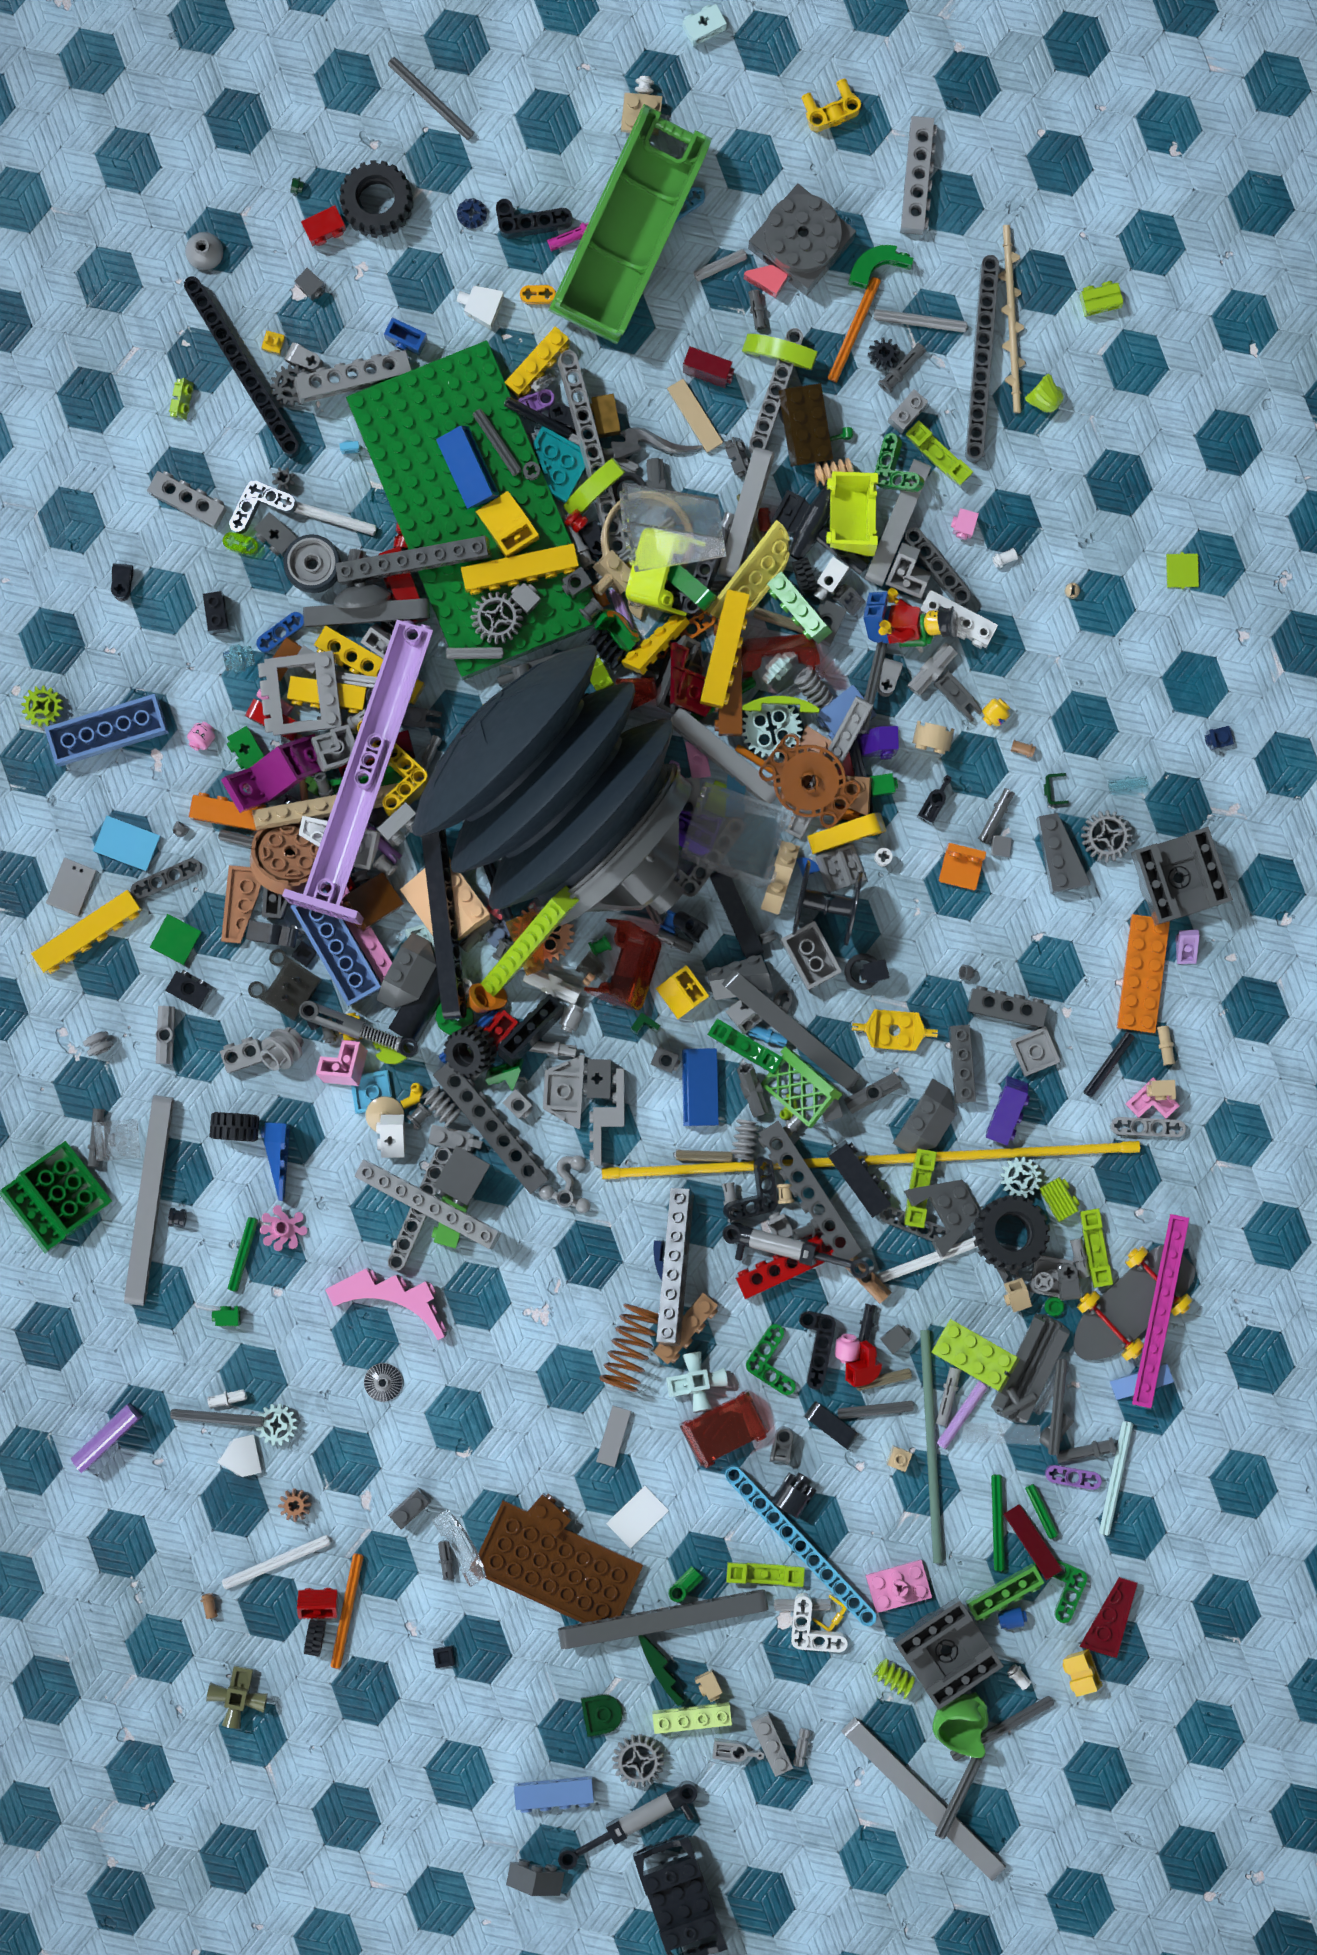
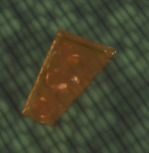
M535 911L505 922L513 943L538 915ZM543 944L523 966L526 976L545 969Z

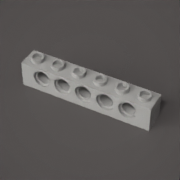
M911 117L900 233L923 235L924 229H928L929 218L925 217L926 210L929 211L930 199H927V192H931L932 180H929V173H933L934 162H930L931 155L935 153V143H932V138L937 133V125H934V118ZM923 135L927 138V141L921 142L917 137ZM923 154L926 159L918 160L916 155ZM920 172L924 178L917 179L914 174ZM919 191L922 193V196L916 198L912 193ZM916 209L920 212V215L913 216L911 211Z
M393 350L384 356L376 354L371 356V359L364 360L360 358L347 365L339 363L334 368L327 369V367H322L313 373H299L295 377L294 384L300 404L368 388L409 372L411 368L406 350ZM390 363L394 369L388 370L384 364ZM371 367L375 370L376 373L369 374L367 373L366 368ZM349 372H354V373H356L357 378H355V379L350 378V377L348 376V373H349ZM335 376L339 379V382L332 383L329 378ZM318 381L321 386L315 388L311 385V382Z

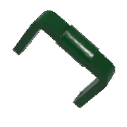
M1066 773L1048 774L1045 776L1043 787L1048 805L1069 804V800L1051 802L1052 790L1049 778L1067 776Z

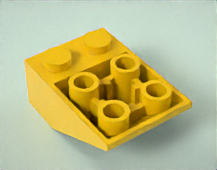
M508 491L476 511L505 558L514 556L539 540V534Z

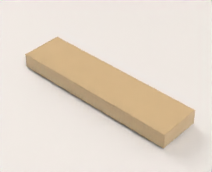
M684 379L668 387L667 391L706 453L722 445L723 441Z

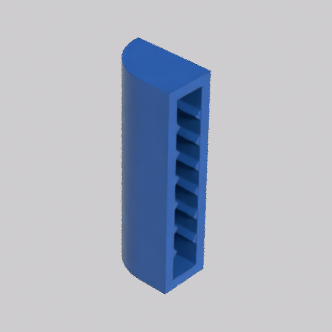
M461 425L436 439L467 509L480 506L500 496L469 426Z
M717 1048L682 1049L683 1126L719 1125Z

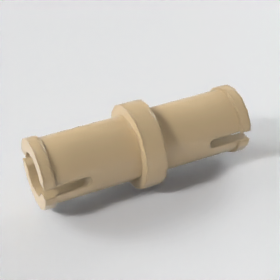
M1169 1026L1157 1027L1160 1041L1158 1046L1162 1052L1163 1065L1176 1064L1172 1048L1174 1047V1042H1171Z

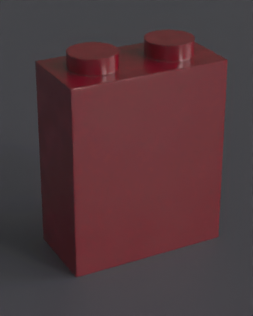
M689 346L683 362V373L726 388L727 383L731 384L735 369L732 368V361Z

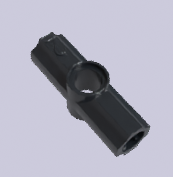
M825 526L818 534L817 542L830 551L836 559L844 562L860 575L870 561L860 554L848 552L845 555H841L837 549L830 548V544L826 543L827 532H830V529Z

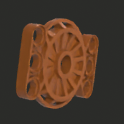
M788 733L784 736L759 770V776L762 780H773L776 796L787 810L803 817L820 816V823L825 828H832L836 825L861 791L858 781H846L844 767L833 752L818 745L800 746V739L794 733ZM788 737H793L796 739V745L794 747H788L786 745V739ZM808 748L819 749L820 752L808 751ZM776 752L784 754L785 760L783 762H777L774 759ZM823 753H828L834 758V760L832 761L827 755ZM836 763H838L839 767L841 768L842 774H839L838 768L835 765ZM765 767H770L773 770L771 777L763 775L762 771ZM814 775L816 785L814 787L805 786L803 777ZM849 784L857 786L858 791L855 794L848 793L847 786ZM777 787H781L782 793L785 796L783 799L780 796ZM843 799L846 802L845 808L838 809L835 806V801ZM788 801L791 805L797 807L796 810L789 807L785 802ZM800 809L812 811V814L802 813L799 811ZM824 815H833L834 822L832 824L825 823L823 820Z

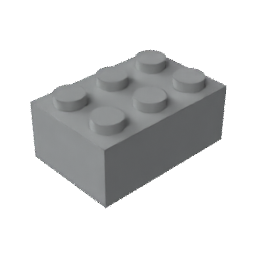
M815 921L797 930L796 934L792 935L791 933L780 940L807 991L842 972Z

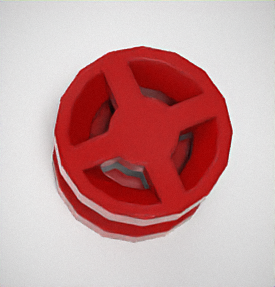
M575 509L564 523L570 525L573 531L577 533L587 523L588 518L582 516L580 511Z

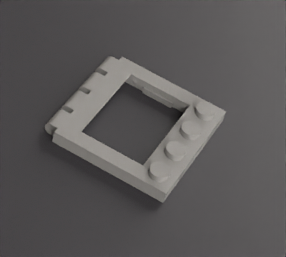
M333 651L264 659L265 663L258 664L259 678L266 677L267 679L260 681L261 697L269 696V699L262 700L263 715H271V718L264 719L265 733L273 732V735L277 736L334 729L342 726ZM315 664L321 720H306L283 724L277 668H295Z

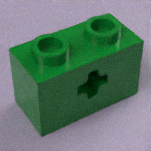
M247 726L227 736L229 742L226 744L231 753L235 752L238 759H236V762L241 770L252 767L265 756ZM243 746H246L247 748H249V749H248V752H249L248 754H245L244 752H242V751H243V748H242Z

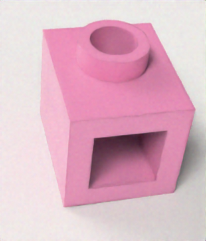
M960 508L958 516H954L951 527L954 528L953 534H956V537L959 539H971L979 513Z

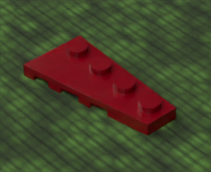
M1122 1577L1117 1579L1079 1647L1117 1658L1138 1582Z

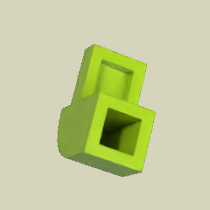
M600 658L596 659L590 678L595 691L615 685Z
M375 1041L372 1042L377 1050L381 1049V1052L375 1056L386 1064L395 1065L408 1059V1057L397 1053L391 1047L388 1048V1046L379 1045ZM405 1044L404 1051L406 1053H411Z

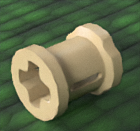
M790 1183L776 1185L779 1191L778 1204L795 1203V1200L792 1199V1192L789 1189L792 1186Z

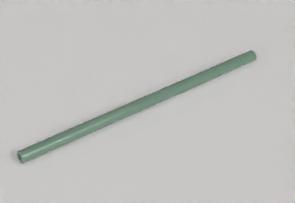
M920 1330L933 1563H943L930 1330Z

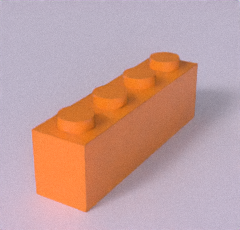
M201 792L198 795H193L189 812L190 819L258 831L255 828L252 810L266 808V805L263 804L239 813L234 802L228 801L229 798L217 796V799L209 798L210 794Z

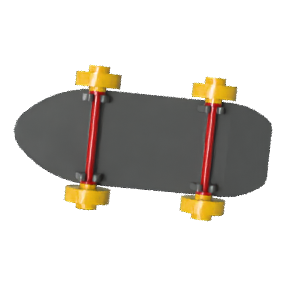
M1164 1244L1153 1248L1149 1252L1144 1246H1141L1139 1249L1135 1247L1127 1254L1129 1258L1125 1261V1264L1131 1269L1103 1295L1100 1296L1096 1291H1093L1090 1294L1088 1292L1079 1299L1081 1302L1077 1308L1084 1314L1077 1325L1073 1346L1075 1353L1081 1359H1103L1125 1349L1121 1356L1128 1361L1131 1358H1137L1142 1353L1141 1349L1144 1343L1140 1338H1136L1148 1327ZM1183 1254L1171 1313L1174 1316L1179 1313L1184 1314L1190 1308L1189 1304L1193 1300L1188 1294H1183L1192 1284L1196 1269Z

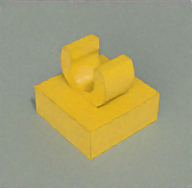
M266 330L261 349L280 355L285 335Z

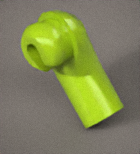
M794 1100V1109H798L796 1100ZM785 1107L780 1111L779 1116L782 1120L787 1121L794 1114Z

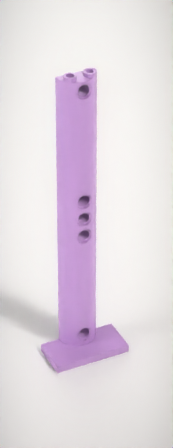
M407 619L396 621L304 893L300 894L284 889L282 896L288 903L362 925L364 918L358 911L340 906L433 633L430 626L421 624L420 627ZM412 633H417L418 636L416 639H409V636ZM376 740H380L381 745L377 748H373V742ZM370 758H374V764L371 766H367V760ZM364 776H368V782L365 784H361L360 779ZM326 885L332 886L329 893H323V888Z

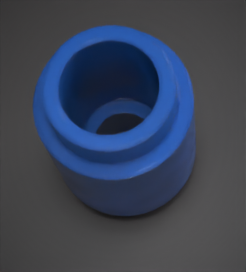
M1021 1607L1003 1610L1002 1613H998L1001 1629L1006 1628V1630L1024 1627V1622H1027L1025 1610L1021 1611Z

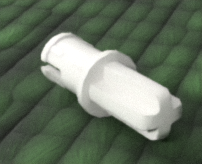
M242 1389L229 1393L225 1391L223 1394L208 1397L209 1408L213 1409L225 1405L228 1407L231 1403L246 1400L247 1393Z

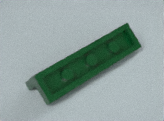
M641 1012L630 1028L631 1032L638 1036L644 1025L657 1034L661 1029V1025Z

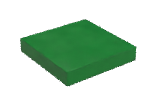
M167 914L149 948L185 965L202 931Z

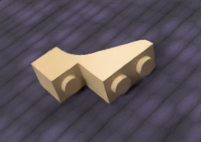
M781 842L762 902V910L779 915L800 846L790 842Z

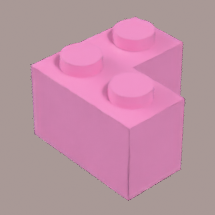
M342 1040L338 1058L320 1056L316 1075L324 1083L359 1086L368 1050L361 1042Z

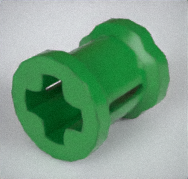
M605 934L602 935L601 939L588 942L595 958L604 951L612 950Z

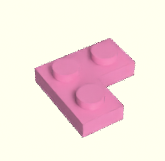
M1149 1081L1125 1103L1137 1118L1153 1106L1166 1119L1180 1106L1175 1100H1169V1096H1167V1100H1155V1096L1147 1097L1146 1086L1149 1085Z

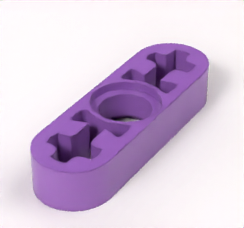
M1050 1465L1045 1470L1047 1480L1052 1483L1095 1490L1100 1487L1102 1482L1100 1475L1093 1471L1059 1465ZM1056 1468V1472L1063 1474V1470H1066L1064 1474L1065 1481H1061L1062 1477L1055 1476V1479H1052L1049 1472ZM1070 1472L1078 1473L1079 1478L1074 1483L1068 1480ZM1082 1473H1085V1478H1091L1094 1475L1097 1483H1093V1486H1090V1482L1083 1481L1084 1484L1081 1485Z

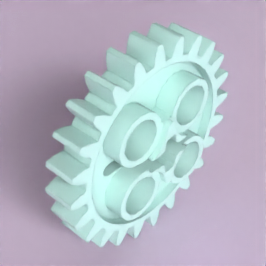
M762 704V712L745 711L748 718H742L746 722V725H742V729H746L742 736H747L744 743H751L748 749L756 748L754 754L756 755L760 751L762 752L761 758H764L765 754L770 756L781 740L777 736L779 731L785 730L801 738L797 732L803 729L797 727V725L802 723V721L796 720L799 713H792L795 707L788 709V705ZM768 711L771 714L772 724L774 726L777 725V729L774 730L776 745L773 744L771 732L766 730L769 727L766 714ZM778 711L784 714L782 722H776L773 718L774 714ZM757 716L765 717L766 722L763 726L755 724ZM763 734L768 735L770 738L767 745H761L759 742V737ZM788 737L786 745L788 747H791L792 744L796 745L795 738ZM781 752L775 753L777 759H779V753Z

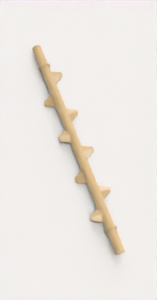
M1003 225L1005 270L998 274V278L1006 282L1007 305L1001 308V312L1008 316L1009 340L1002 344V348L1010 352L1011 375L1005 378V382L1012 386L1013 412L1021 413L1019 368L1025 365V361L1018 357L1017 333L1024 329V325L1016 322L1015 298L1021 295V291L1014 287L1013 263L1020 259V255L1012 252L1013 244L1011 243L1010 225Z

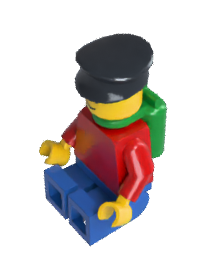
M890 588L888 592H869L863 619L868 638L873 642L899 643V647H925L927 644L932 643V638L935 635H942V637L950 636L952 639L957 637L958 625L954 606L951 608L940 606L938 610H930L926 614H922L921 608L913 607L902 599L896 598L898 591L894 588ZM888 602L895 603L894 605L887 606Z

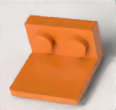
M948 843L939 882L976 890L986 852Z

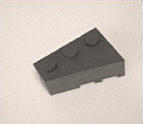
M761 955L751 956L739 962L735 961L723 967H715L706 972L715 1000L736 997L722 985L733 970H736L759 991L767 990L768 993L773 992L770 977Z

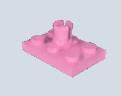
M921 1559L866 1574L876 1613L932 1598Z

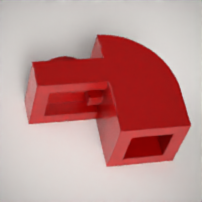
M868 1341L860 1342L859 1360L846 1362L845 1380L853 1387L868 1385L880 1374L882 1364L876 1360V1347Z

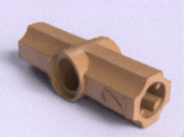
M856 1255L850 1261L857 1260L859 1257ZM859 1263V1270L865 1272V1265ZM873 1272L868 1282H862L861 1279L856 1278L879 1304L892 1293Z

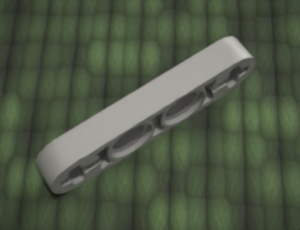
M1117 1117L1110 1122L1111 1131L1118 1135L1181 1137L1186 1131L1185 1124L1180 1120ZM1118 1120H1120L1121 1124H1128L1127 1120H1130V1132H1127L1128 1128H1121L1118 1131L1114 1124L1118 1123ZM1136 1121H1140L1143 1124L1141 1132H1136L1133 1129V1124ZM1155 1122H1159L1163 1126L1160 1133H1155L1152 1130ZM1166 1122H1169L1168 1126L1171 1127L1178 1123V1126L1182 1128L1181 1131L1175 1134L1174 1130H1168V1134H1165L1167 1129Z

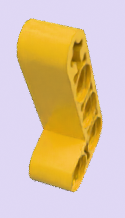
M872 813L808 835L807 838L814 855L868 836L884 833L886 828L881 813Z

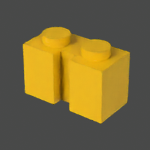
M1089 1649L1069 1654L1063 1659V1669L1065 1673L1071 1676L1070 1688L1075 1692L1076 1697L1096 1692L1103 1686Z

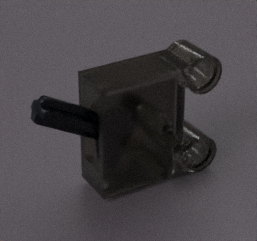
M275 949L270 953L269 960L274 966L283 968L268 991L263 983L254 981L249 985L248 993L251 997L261 999L296 1022L300 1016L299 1007L303 1002L311 999L323 980L288 958L287 953L283 950ZM277 953H282L284 956L281 963H275L274 956ZM256 985L262 987V993L258 996L253 993V988ZM312 1006L305 1008L306 1016L314 1014ZM307 1021L311 1030L321 1027V1025Z

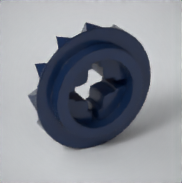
M475 198L465 199L459 204L457 209L458 221L466 228L474 229L480 227L487 217L485 205ZM473 206L474 212L478 214H474L470 220L469 214L466 212L470 211Z

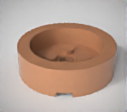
M301 822L258 830L253 838L250 853L252 873L262 886L274 893L283 895L284 889L300 894L304 893L319 846L299 835ZM291 849L295 852V855L286 856L285 851Z

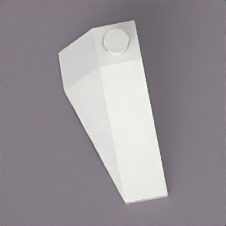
M302 816L299 835L320 846L328 821ZM365 830L353 867L371 869L378 849L381 834L379 831Z

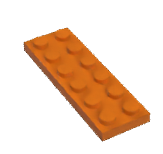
M1131 914L1116 1026L1118 1029L1147 1033L1156 1032L1170 921L1155 926L1152 917Z

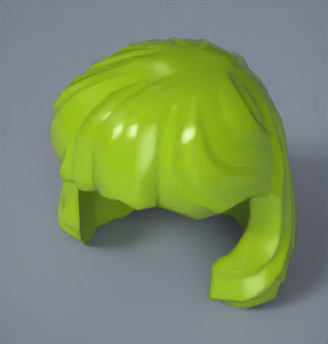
M1047 374L1025 397V400L1043 412H1053L1063 402L1064 394L1062 389L1054 383L1052 375Z

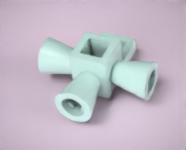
M701 1352L684 1354L683 1358L689 1372L685 1375L666 1378L669 1398L693 1394V1413L711 1410L712 1408L705 1392L710 1389V1386H728L725 1368L707 1374V1369L701 1370Z

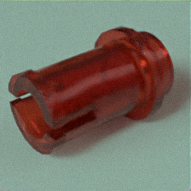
M768 507L760 508L758 512L760 532H767L770 529L769 514H771V511H769Z

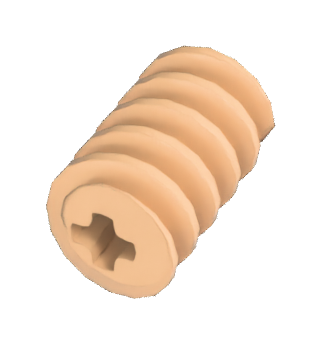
M846 458L845 464L839 459L837 465L834 460H831L830 466L824 461L822 467L817 462L814 469L817 487L819 481H821L823 486L826 485V480L831 478L832 471L854 472L853 463H851L850 459Z

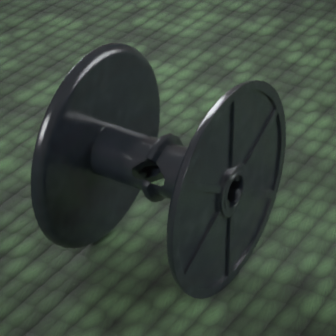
M807 860L792 935L797 932L802 908L822 911L824 915L832 913L848 917L844 936V944L848 946L855 919L863 871L858 873L852 898L831 894V891L825 893L806 889L811 862ZM824 896H825V897H828V898H834V899H832V900H828V899H827V900H826V899L824 898Z

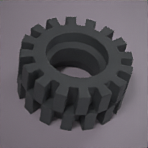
M808 558L792 562L801 594L804 595L817 591L815 577Z
M310 1619L305 1638L304 1654L320 1656L326 1622Z

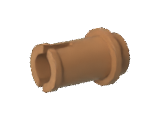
M1014 740L1011 752L1020 753L1029 758L1033 757L1036 746H1033L1032 743L1029 745Z
M213 1593L202 1595L200 1601L203 1602L206 1619L217 1617L218 1614L214 1602L216 1597L213 1596Z

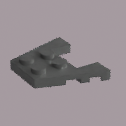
M962 1179L904 1191L912 1206L929 1198L948 1233L932 1242L939 1257L946 1255L979 1216L978 1213L980 1211Z

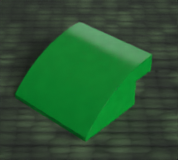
M66 1140L21 1171L15 1180L0 1190L2 1199L45 1254L72 1235L112 1202Z

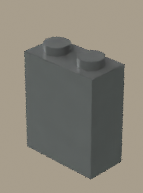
M456 1146L434 1184V1187L437 1188L435 1192L444 1197L447 1194L454 1198L453 1202L462 1207L464 1204L469 1205L491 1164Z

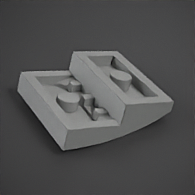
M854 844L815 857L827 892H833L854 885L858 873L863 871ZM863 872L862 881H865L866 878Z

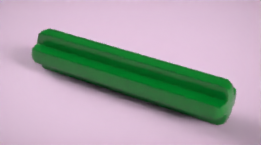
M1034 1484L1028 1485L1025 1490L1048 1538L1053 1539L1057 1537L1058 1532Z

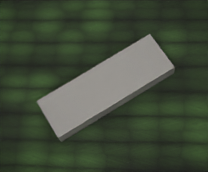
M612 1405L596 1462L615 1467L631 1413L630 1410Z

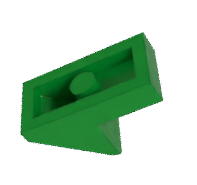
M523 1058L513 1067L508 1063L489 1068L485 1077L487 1084H499L506 1080L513 1091L524 1062Z

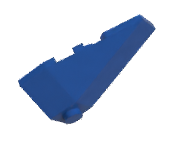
M265 1122V1126L261 1128V1138H264V1145L278 1200L285 1201L290 1124Z

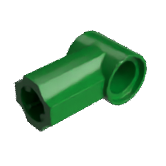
M691 1566L668 1589L670 1599L674 1602H681L703 1577ZM674 1588L682 1590L680 1598L672 1597L671 1593Z

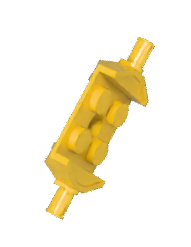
M874 1009L866 1023L852 1022V1026H856L852 1027V1031H864L863 1033H866L871 1048L916 1051L923 1037L937 1038L938 1035L932 1034L938 1033V1029L924 1028L919 1012ZM891 1025L899 1027L900 1032L897 1036H892L889 1033Z

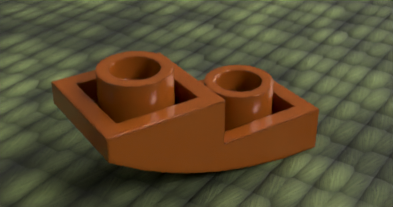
M286 637L273 658L297 655L302 646ZM287 667L277 668L279 681L287 672Z

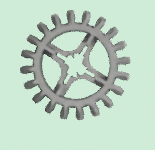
M496 592L495 598L492 597L491 593H488L489 599L487 600L482 596L481 599L484 603L482 604L477 601L476 605L479 609H472L477 614L471 616L472 620H477L472 623V627H479L475 630V633L483 632L480 638L483 640L488 636V643L492 641V638H495V644L499 643V638H502V642L506 643V636L510 640L513 639L511 632L518 635L515 627L522 628V624L517 622L523 621L522 616H517L522 613V609H516L519 606L516 602L511 604L513 602L512 597L506 600V593L503 594L502 598H499V592ZM499 604L494 611H485L488 606ZM504 606L511 610L513 620L504 616ZM500 611V618L503 619H498L497 622L494 624V618L492 617H496ZM481 616L491 621L490 631L483 626ZM501 625L510 626L503 632L495 633Z
M1109 810L1105 811V816L1099 811L1098 818L1094 814L1091 816L1093 822L1086 820L1085 823L1089 827H1082V830L1087 832V834H1081V838H1087L1086 841L1082 842V845H1089L1085 851H1093L1090 857L1093 858L1098 854L1097 861H1100L1102 856H1104L1105 862L1109 861V856L1112 861H1116V855L1119 858L1123 857L1121 851L1125 853L1129 851L1125 845H1132L1130 841H1127V839L1133 838V835L1127 834V832L1132 831V827L1126 828L1125 826L1129 821L1127 820L1122 823L1121 820L1124 816L1121 815L1117 819V812L1115 811L1112 813V816H1110ZM1106 821L1116 824L1119 830H1111ZM1100 822L1101 832L1098 836L1092 838L1093 828ZM1104 831L1107 834H1114L1109 838L1110 841L1107 838H1101L1105 834ZM1122 835L1120 846L1114 850V838ZM1094 843H1103L1106 849L1108 848V851L1100 850Z
M632 1734L630 1742L625 1737V1745L620 1742L618 1743V1747L621 1750L614 1749V1753L618 1756L612 1757V1761L618 1763L613 1765V1769H619L615 1775L623 1774L620 1781L624 1782L627 1778V1786H630L632 1781H634L635 1788H638V1782H642V1786L646 1787V1780H648L649 1784H653L651 1777L659 1778L656 1771L659 1773L663 1772V1769L658 1765H664L665 1762L659 1760L664 1757V1753H657L661 1750L660 1745L655 1748L653 1747L656 1744L655 1739L648 1743L650 1738L648 1735L644 1741L642 1740V1734L638 1735V1740H635V1736ZM638 1746L646 1747L652 1754H642ZM632 1747L633 1756L626 1761H622L624 1753ZM636 1752L639 1759L644 1760V1762L641 1761V1770L637 1762H633V1760H635ZM655 1760L653 1768L647 1774H644V1765ZM624 1767L635 1768L639 1776L630 1774Z

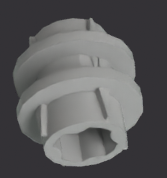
M287 1027L284 1030L274 1029L270 1036L262 1041V1051L259 1056L263 1063L272 1070L276 1071L279 1068L289 1069L294 1061L302 1056L301 1047L304 1044L303 1039L291 1027Z

